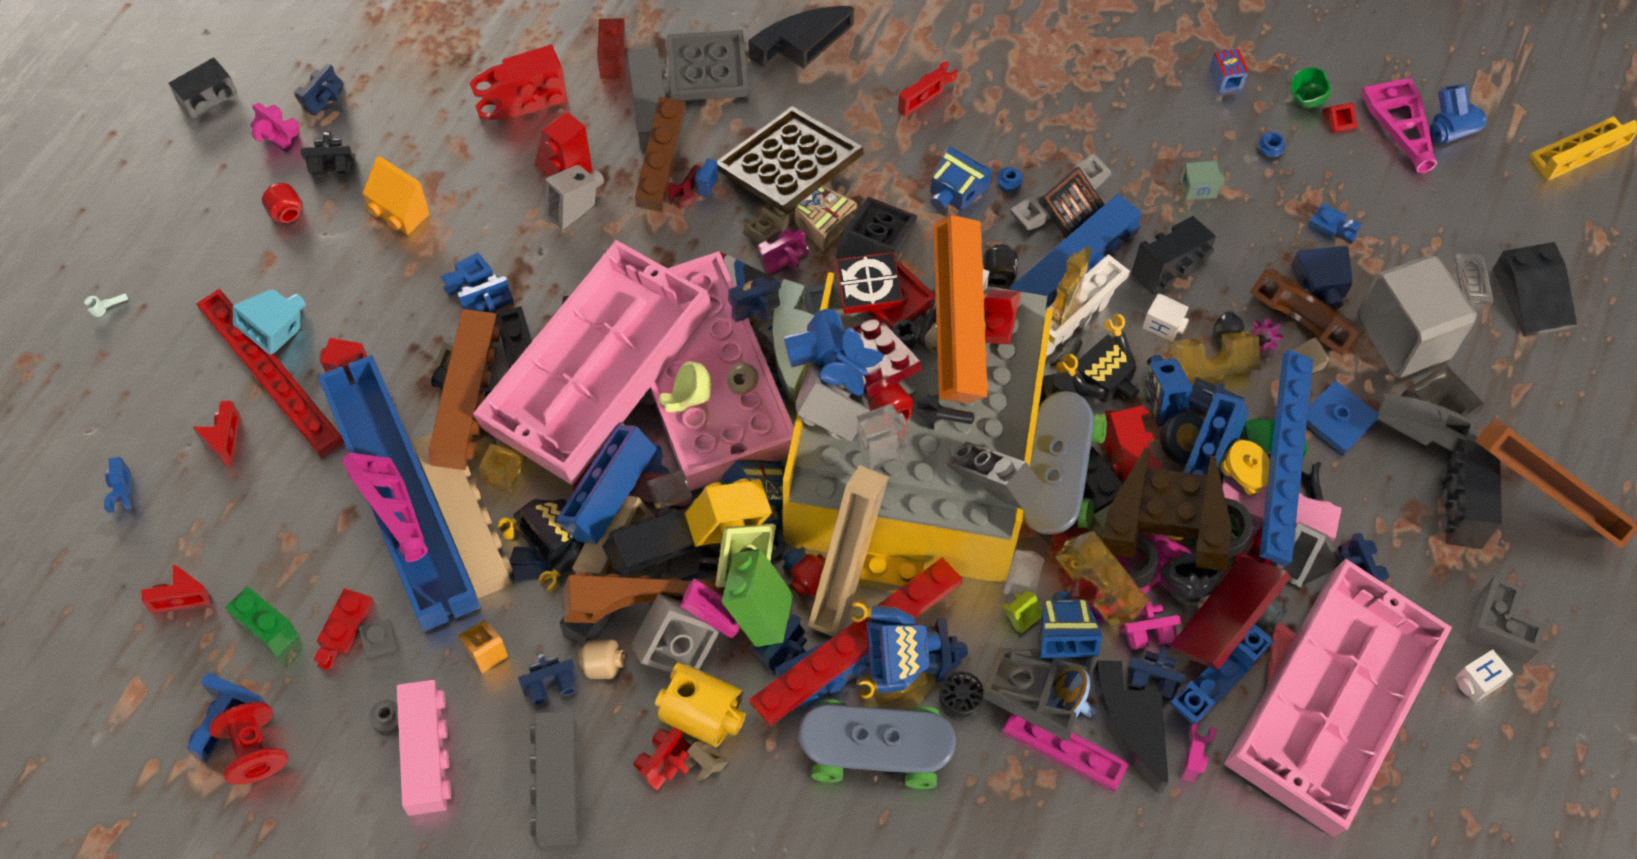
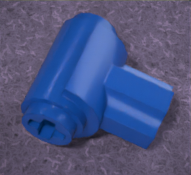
M1466 84L1448 85L1440 88L1438 97L1441 113L1434 116L1429 128L1430 136L1435 143L1446 144L1478 133L1486 126L1487 118L1484 111L1469 103Z
M833 309L821 310L809 322L807 331L783 337L792 368L816 362L819 367L823 368L832 362H841L836 359L838 353L845 355L841 348L842 335L845 329L841 316Z

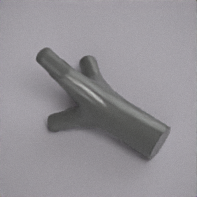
M1076 337L1073 338L1064 353L1050 361V365L1054 366L1059 362H1065L1063 360L1065 355L1072 354L1076 356L1083 345L1082 340Z

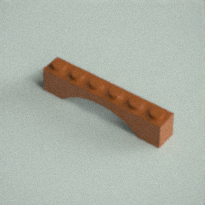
M588 573L569 575L563 587L564 622L596 623L607 614L620 608L635 604L654 603L658 593L682 601L691 581H682L677 577H669L664 580L651 579L649 576L622 578L617 574H609L604 577L591 576ZM697 579V581L723 596L725 587L719 588L715 586L716 582H711L709 579Z

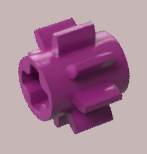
M1270 317L1266 318L1263 324L1256 320L1252 323L1256 330H1250L1246 334L1252 337L1250 347L1256 346L1260 348L1261 354L1267 350V347L1275 351L1278 348V344L1275 341H1280L1284 338V335L1279 334L1278 330L1281 324L1275 325L1270 323ZM1262 331H1266V336L1270 337L1268 340H1265V335L1260 334Z

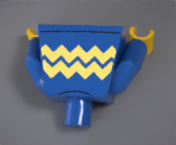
M861 601L852 603L851 606H859L864 609L862 616L851 615L854 621L861 622L866 617H870L872 620L867 622L871 677L863 675L857 679V685L867 684L870 688L860 690L859 695L867 699L874 694V691L887 693L907 689L919 676L920 672L928 669L930 665L929 652L940 649L941 641L938 633H927V628L924 624L917 623L914 616L896 607L873 605L872 608H867L866 604Z

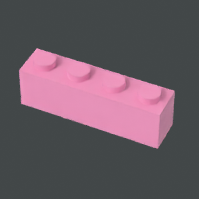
M1225 475L1222 481L1224 496L1237 500L1245 506L1251 515L1253 529L1259 530L1263 525L1267 485L1261 488L1259 493L1251 496L1244 491L1243 486L1233 476ZM1299 493L1296 526L1298 522L1327 534L1331 543H1333L1336 538L1342 507L1335 506L1325 500L1317 501Z
M435 680L397 685L402 807L408 816L447 810L446 799H451V785L449 780H445L444 770L450 766L449 754L447 749H443V738L448 737L446 719L441 720V709L446 708L444 690H439Z

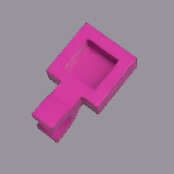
M1191 723L1189 728L1190 743L1186 752L1181 779L1194 782L1199 773L1204 774L1208 762V755L1203 754L1204 748L1212 743L1217 728L1210 727L1207 736L1203 737L1197 731L1199 723L1195 725Z

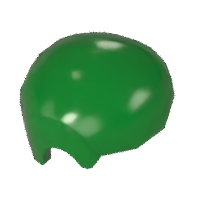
M1316 67L1301 69L1294 74L1290 82L1292 97L1303 108L1310 109L1321 106L1328 101L1332 91L1331 82L1326 72Z

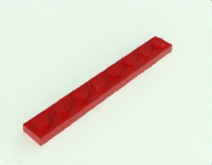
M942 557L876 606L896 607L916 618L961 585L962 577ZM866 617L861 622H853L749 699V704L768 727L869 653L867 622L872 621L870 617Z

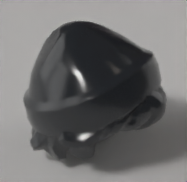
M1184 551L1162 566L1161 585L1179 603L1190 604L1198 602L1213 593L1220 579L1221 570L1196 567V553L1188 555Z

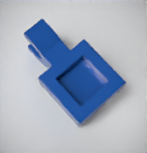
M1323 203L1311 218L1308 227L1331 239L1337 234L1352 244L1357 238V232L1362 224L1354 220L1345 221L1346 214Z
M477 252L455 263V271L442 275L441 279L445 283V286H443L444 291L451 297L460 290L463 284L476 286L484 282L487 277L493 276V271Z
M121 456L109 458V470L105 471V480L107 486L113 488V492L106 496L104 509L107 513H113L114 505L118 501H122V505L126 510L132 509V502L129 498L131 495L130 469Z

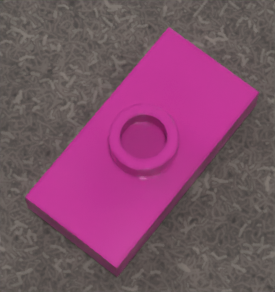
M693 579L688 585L680 607L730 638H733L739 630V624L722 603L723 596Z

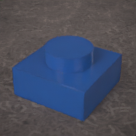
M707 158L703 168H698L695 176V183H698V195L709 197L718 179L717 161Z

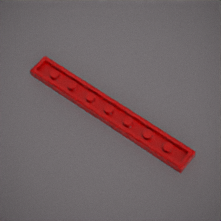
M220 288L196 303L198 309L320 458L345 443L342 435L274 354L269 355L233 325L234 305Z

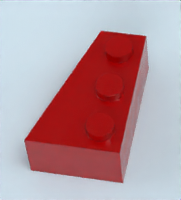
M566 111L542 130L534 165L548 177L575 165H580L588 173L593 172L586 126Z
M1144 405L1110 413L1105 440L1100 444L1103 455L1108 456L1110 460V469L1122 484L1126 481L1144 448H1150L1149 442L1154 441L1152 432L1146 433L1143 425L1142 416L1146 414ZM1150 448V468L1163 470L1160 458L1155 459Z

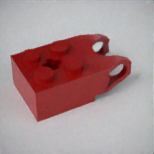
M552 44L502 59L503 64L490 67L475 76L470 82L474 96L482 97L475 105L478 116L482 120H506L568 101L562 65ZM481 82H488L491 84V87L487 88L486 90H479L476 88V86ZM486 105H496V109L491 113L481 111Z

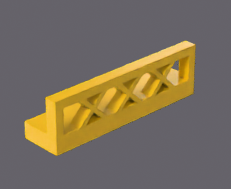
M1613 116L1531 153L1529 159L1547 180L1553 179L1630 144L1637 134V122L1633 120L1621 125ZM1608 127L1613 129L1603 134L1604 129ZM1583 138H1591L1583 143ZM1563 147H1569V148H1570V149H1568V150L1562 152ZM1547 156L1551 158L1546 164L1541 157Z

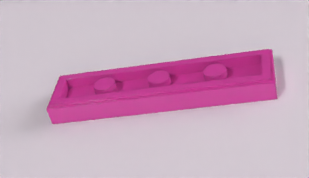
M1011 713L1002 730V733L1114 793L1129 765V762L1073 732L1069 742L1013 713Z

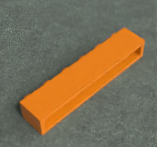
M950 215L933 224L939 399L969 404L988 397L981 222Z

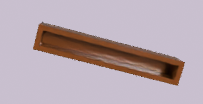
M462 309L430 441V466L466 470L468 459L473 460L475 442H472L473 435H479L480 425L473 413L486 398L483 390L484 387L489 388L491 371H488L489 364L494 365L496 358V348H493L494 342H499L501 335V325L496 323V313Z
M1493 418L1476 438V443L1622 549L1637 532L1636 521L1499 420Z

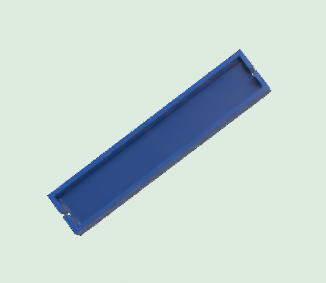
M373 355L348 364L355 384H349L343 367L336 368L317 377L348 452L391 458L405 483L424 538V543L428 548L427 553L422 558L413 562H407L400 551L398 540L372 506L371 508L423 632L449 622L447 616L451 614L456 619L481 607ZM374 486L383 498L394 499L392 490L389 487ZM394 512L398 519L404 522L401 513Z

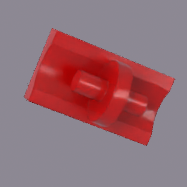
M675 727L670 732L658 729L651 742L657 749L654 754L649 756L643 752L633 762L636 770L642 775L649 787L655 791L659 790L666 779L671 780L676 773L685 776L689 771L684 762L689 756L687 750L691 745L683 738L681 730Z

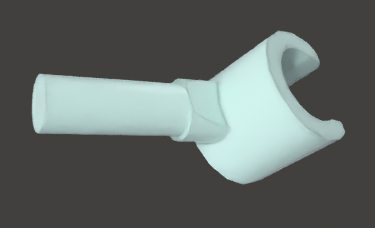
M126 293L102 301L96 296H89L85 299L84 303L89 307L87 311L91 315L101 317L106 312V308L126 301L128 298Z

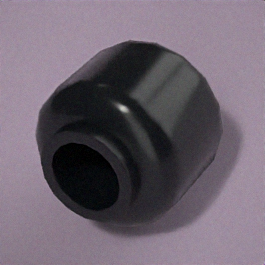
M996 244L993 248L986 250L983 255V269L989 271L988 283L997 287L1007 286L1017 277L1018 254L1010 249L1008 245Z

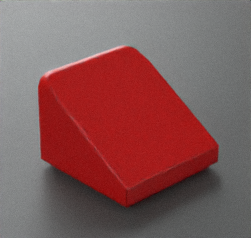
M1353 102L1322 109L1332 133L1358 128Z

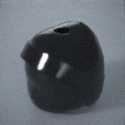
M1227 311L1216 320L1213 327V335L1222 343L1233 345L1238 342L1242 331L1245 330L1242 319L1236 313Z

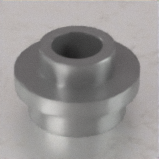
M384 700L374 705L370 712V722L375 729L386 732L398 726L397 703ZM384 711H390V716L388 718H380L381 713H383Z

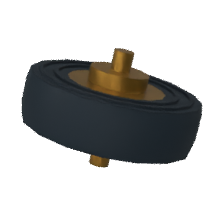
M1183 412L1170 417L1163 424L1160 432V443L1169 459L1178 464H1187L1204 423L1201 417L1194 413Z

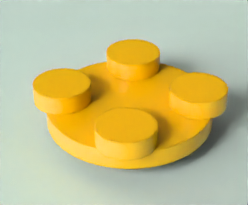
M1238 439L1228 449L1226 459L1221 462L1220 468L1226 476H1233L1243 486L1244 491L1248 495L1254 496L1260 492L1261 488L1268 484L1270 459L1266 452L1257 444Z

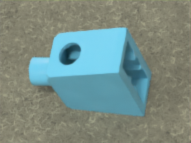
M268 290L233 306V325L269 355H272L299 331L300 310L305 308V302L298 294H294L286 299L276 290Z

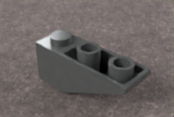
M967 441L955 451V454L946 463L950 468L997 499L1022 510H1025L1044 487L1026 461Z

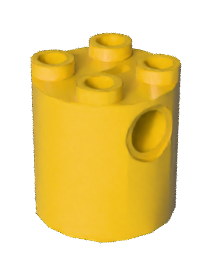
M677 662L671 672L670 679L672 681L668 689L663 688L655 701V706L659 707L656 715L659 721L681 730V732L714 748L722 743L728 733L736 736L746 717V713L739 710L743 699V690L687 663Z

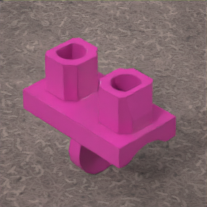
M259 102L252 105V109L255 111V118L250 124L253 128L252 137L258 142L265 141L266 139L272 140L284 150L290 148L291 138L299 134V122L294 118L282 120L283 113L274 104L267 108Z
M787 229L780 234L778 241L772 244L764 241L757 246L764 272L768 275L787 265L792 270L798 268V259L809 254V249L805 242V232L802 229L795 232Z
M1148 597L1141 598L1140 608L1131 609V615L1133 618L1142 617L1143 621L1119 625L1120 634L1126 633L1131 650L1149 647L1146 633L1148 629L1155 628L1158 645L1172 643L1177 637L1176 625L1181 624L1180 616L1174 615L1154 619V614L1163 613L1162 605H1152Z

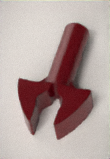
M693 165L682 184L669 183L670 205H672L676 196L683 193L684 196L679 201V209L692 204L696 200V192L690 189L695 183L696 172L701 166Z

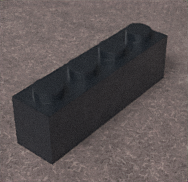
M693 502L688 504L685 509L679 511L677 508L667 510L661 517L656 519L646 517L628 529L626 526H620L612 530L602 548L615 574L623 577L711 545L695 546L685 516V512Z

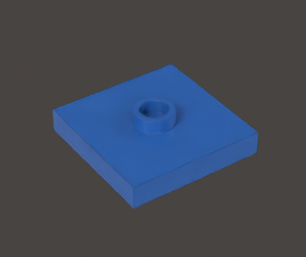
M1335 381L1308 407L1306 426L1344 455L1379 419H1377V412L1339 382Z

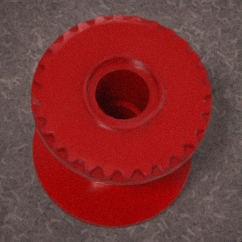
M264 702L240 704L220 713L210 723L209 731L213 737L219 739L231 738L237 760L228 765L223 772L224 779L229 784L245 785L264 780L282 770L287 764V752L277 748L267 749L260 730L273 717V709L269 704Z

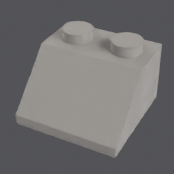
M812 362L807 370L795 403L797 415H799L800 420L810 426L817 424L825 428L826 432L836 439L841 440L845 438L852 442L870 412L867 396L865 393L861 396L854 395L847 390L844 384L835 386L825 383L819 377L823 368Z
M658 593L631 647L641 664L670 673L677 662L687 663L700 669L720 631L681 608L682 601Z

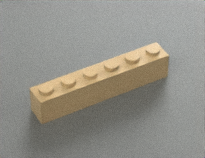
M432 433L412 440V443L479 599L512 585L508 574L512 573L513 569L507 555L501 558L498 549L502 548V544L497 532L490 533L487 525L491 524L492 521L486 507L480 509L477 503L481 496L476 484H469L466 478L471 476L468 465L466 470L430 466L429 446Z
M859 465L846 484L808 623L809 627L832 637L839 633L849 616L888 482V476Z

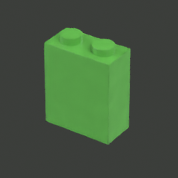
M761 549L734 553L722 598L723 605L755 647L783 643L793 593Z

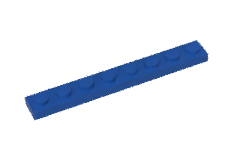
M1290 349L1283 353L1259 553L1260 557L1282 566L1292 563L1313 359Z

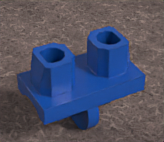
M496 274L487 277L484 284L462 286L460 292L457 293L462 308L468 310L496 313L495 308L514 302L506 277H499Z

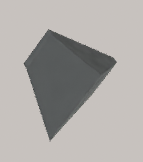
M1298 522L1295 528L1292 563L1286 566L1277 564L1276 568L1287 571L1291 577L1288 582L1301 588L1302 585L1331 572L1341 562V559L1327 534Z

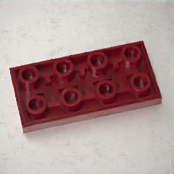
M1241 556L1171 643L1170 647L1173 652L1219 670L1237 645L1246 637V634L1256 621L1264 614V611L1275 597L1281 593L1283 587L1291 578L1288 572Z

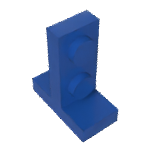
M209 672L206 673L200 683L209 694L218 697V699L210 704L206 713L207 717L200 728H196L193 731L187 749L195 758L205 763L208 762L221 739L213 737L209 731L210 723L216 716L240 704L252 702L266 703L260 695Z

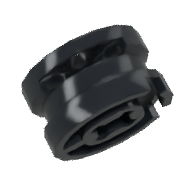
M964 671L954 672L946 677L942 683L939 697L940 707L948 717L959 721L969 720L975 714L977 715L983 702L984 688L981 681L975 675Z

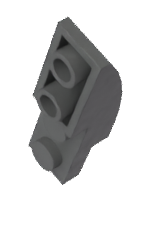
M1386 394L1383 397L1377 419L1426 446L1434 441L1452 452L1457 450L1464 440L1475 441L1481 434L1475 431L1477 422L1459 413L1429 402L1403 396Z

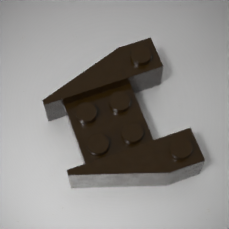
M1145 447L1107 511L1103 534L1104 554L1134 558L1139 532L1198 540L1196 567L1227 571L1232 526L1216 457L1210 455L1208 475L1151 469L1150 448Z

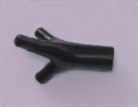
M936 298L933 299L929 314L927 315L926 312L921 313L923 326L916 340L921 346H925V335L933 323L936 322Z
M1319 461L1312 465L1310 474L1301 472V477L1309 487L1311 499L1317 501L1324 500L1319 480V470L1321 467V462Z

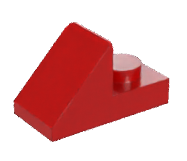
M990 290L984 294L985 343L1010 345L1021 293L1020 291Z
M220 401L219 411L214 414V426L193 427L200 440L225 465H232L240 416L232 401Z
M173 564V585L157 584L152 588L141 589V601L151 613L213 603L212 597L204 585L176 564Z

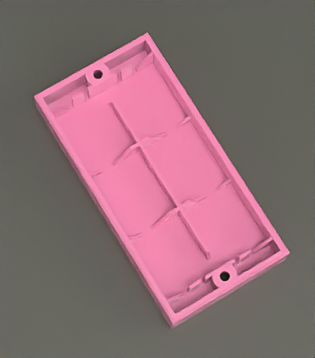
M615 240L474 411V417L483 430L573 486L603 448L616 426L622 424L711 311L712 304L708 291L620 241Z
M720 251L667 268L708 291L712 304L711 311L649 388L688 491L721 481V476L736 460L777 461L788 457L794 426L748 318L739 322H735L732 319V306L728 302V290L733 288L734 284ZM686 361L701 363L711 375L712 390L708 401L687 407L684 411L665 412L666 406L658 403L661 393L672 394L677 373ZM739 362L752 365L757 370L759 376L756 387L746 394L732 392L727 383L729 370Z
M1345 559L1329 575L1224 765L1332 837L1348 830L1452 627Z

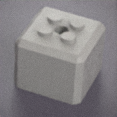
M1427 255L1377 273L1357 311L1358 321L1363 329H1365V332L1393 375L1398 378L1452 359L1477 317L1476 311L1441 260L1432 255Z

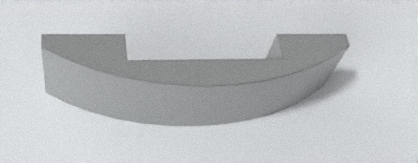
M1095 154L1073 167V169L1078 166L1080 167L1094 189H1097L1111 175V170ZM1031 195L1010 209V213L1026 230L1040 227L1052 221V218L1038 199L1040 196L1034 198Z

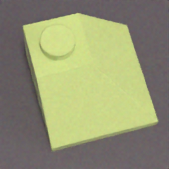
M759 524L724 527L715 586L719 588L726 586L734 553L761 549L768 560L771 561L776 525Z

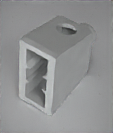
M575 165L546 178L545 215L562 230L594 206L596 188L604 184V178L597 170L588 173L580 165Z

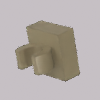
M697 741L687 750L692 757L687 760L685 765L690 769L699 763L702 769L696 778L703 780L708 778L711 773L722 771L729 761L716 748L702 741Z

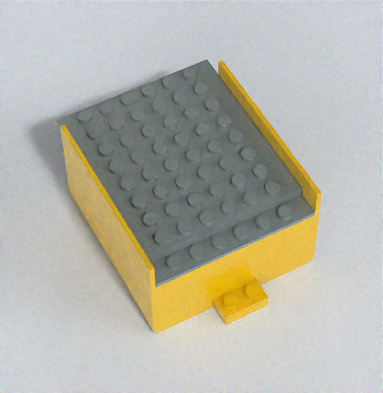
M828 272L820 311L824 309L836 311L841 316L845 330L847 328H854L866 320L872 319L873 317L868 312L844 315L837 273L834 282V273ZM915 275L936 295L934 277ZM987 286L985 293H987V292L990 291V290H1005V291H1014V290H1008V289H1002V288H995V287H989V286ZM1020 292L1021 297L1010 345L985 343L988 397L969 404L939 400V404L943 408L973 412L975 419L972 424L940 420L935 423L934 430H930L915 419V411L926 414L932 412L929 409L917 408V401L928 396L939 395L938 354L929 351L926 346H921L918 343L910 351L920 360L922 371L898 382L913 399L912 415L904 424L900 426H884L870 411L851 442L845 438L841 440L829 435L825 428L817 424L810 426L800 420L799 415H797L783 477V541L789 546L798 548L804 546L809 550L828 553L846 484L859 465L889 478L863 564L860 586L895 592L923 572V569H927L942 557L960 576L992 582L1006 581L1022 524L1024 510L997 499L950 468L946 463L952 458L955 451L967 441L1026 461L1030 467L1053 312L1051 308L1046 310L1047 296ZM921 315L913 321L917 327L915 340L918 338L923 326Z

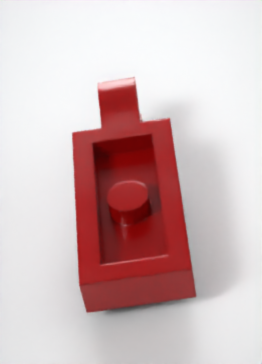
M942 62L939 65V69L937 68L930 74H925L918 82L904 88L900 92L898 111L905 117L941 93L944 85L957 79L958 70L945 72L948 70L949 62Z
M346 588L343 589L316 640L322 646L318 649L313 659L318 662L317 667L329 671L338 652L347 655L360 630L359 627L362 626L374 603L372 597Z

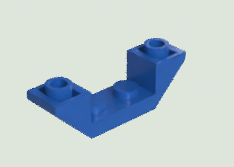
M1254 624L1246 634V637L1237 645L1219 670L1208 667L1194 682L1191 681L1171 701L1170 705L1193 725L1197 724L1245 677L1272 645L1274 640Z

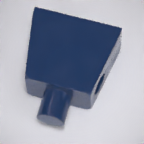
M1348 246L1297 251L1291 264V269L1299 285L1318 299L1324 300L1333 309L1341 308L1343 306L1342 298L1347 296L1353 282Z

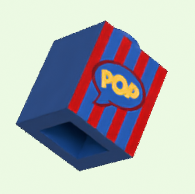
M1239 48L1214 52L1209 70L1218 92L1243 89L1248 69Z

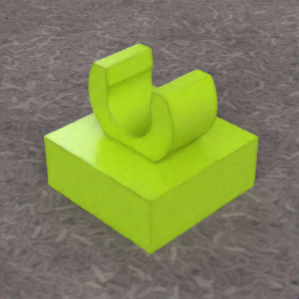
M1029 590L1022 595L1015 594V601L1010 605L1003 604L1006 616L1010 618L1014 630L1021 634L1042 617V610L1036 594Z

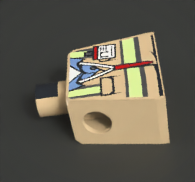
M822 186L796 205L795 223L824 251L852 220L857 212V203Z

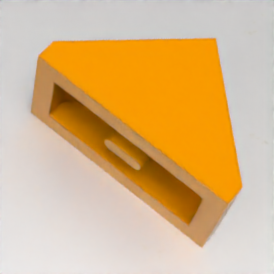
M485 619L458 635L482 674L509 658L500 636Z

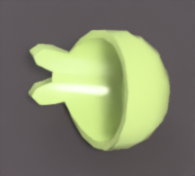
M686 361L677 373L672 394L661 393L658 403L666 406L665 412L684 411L687 407L708 401L712 390L710 373L701 363Z

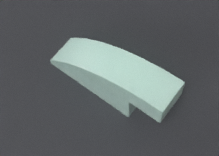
M784 279L779 290L780 305L774 309L773 352L777 375L788 401L794 402L806 376L808 364L791 367L783 337L807 331V325L814 315L801 311L805 302V286Z

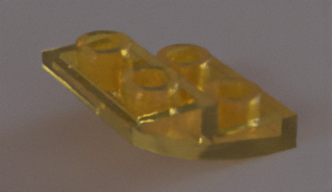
M1088 246L1079 254L1075 252L1069 257L1065 265L1067 267L1066 274L1057 286L1056 291H1058V295L1052 305L1054 311L1051 320L1059 326L1072 313L1080 297L1091 255V248Z

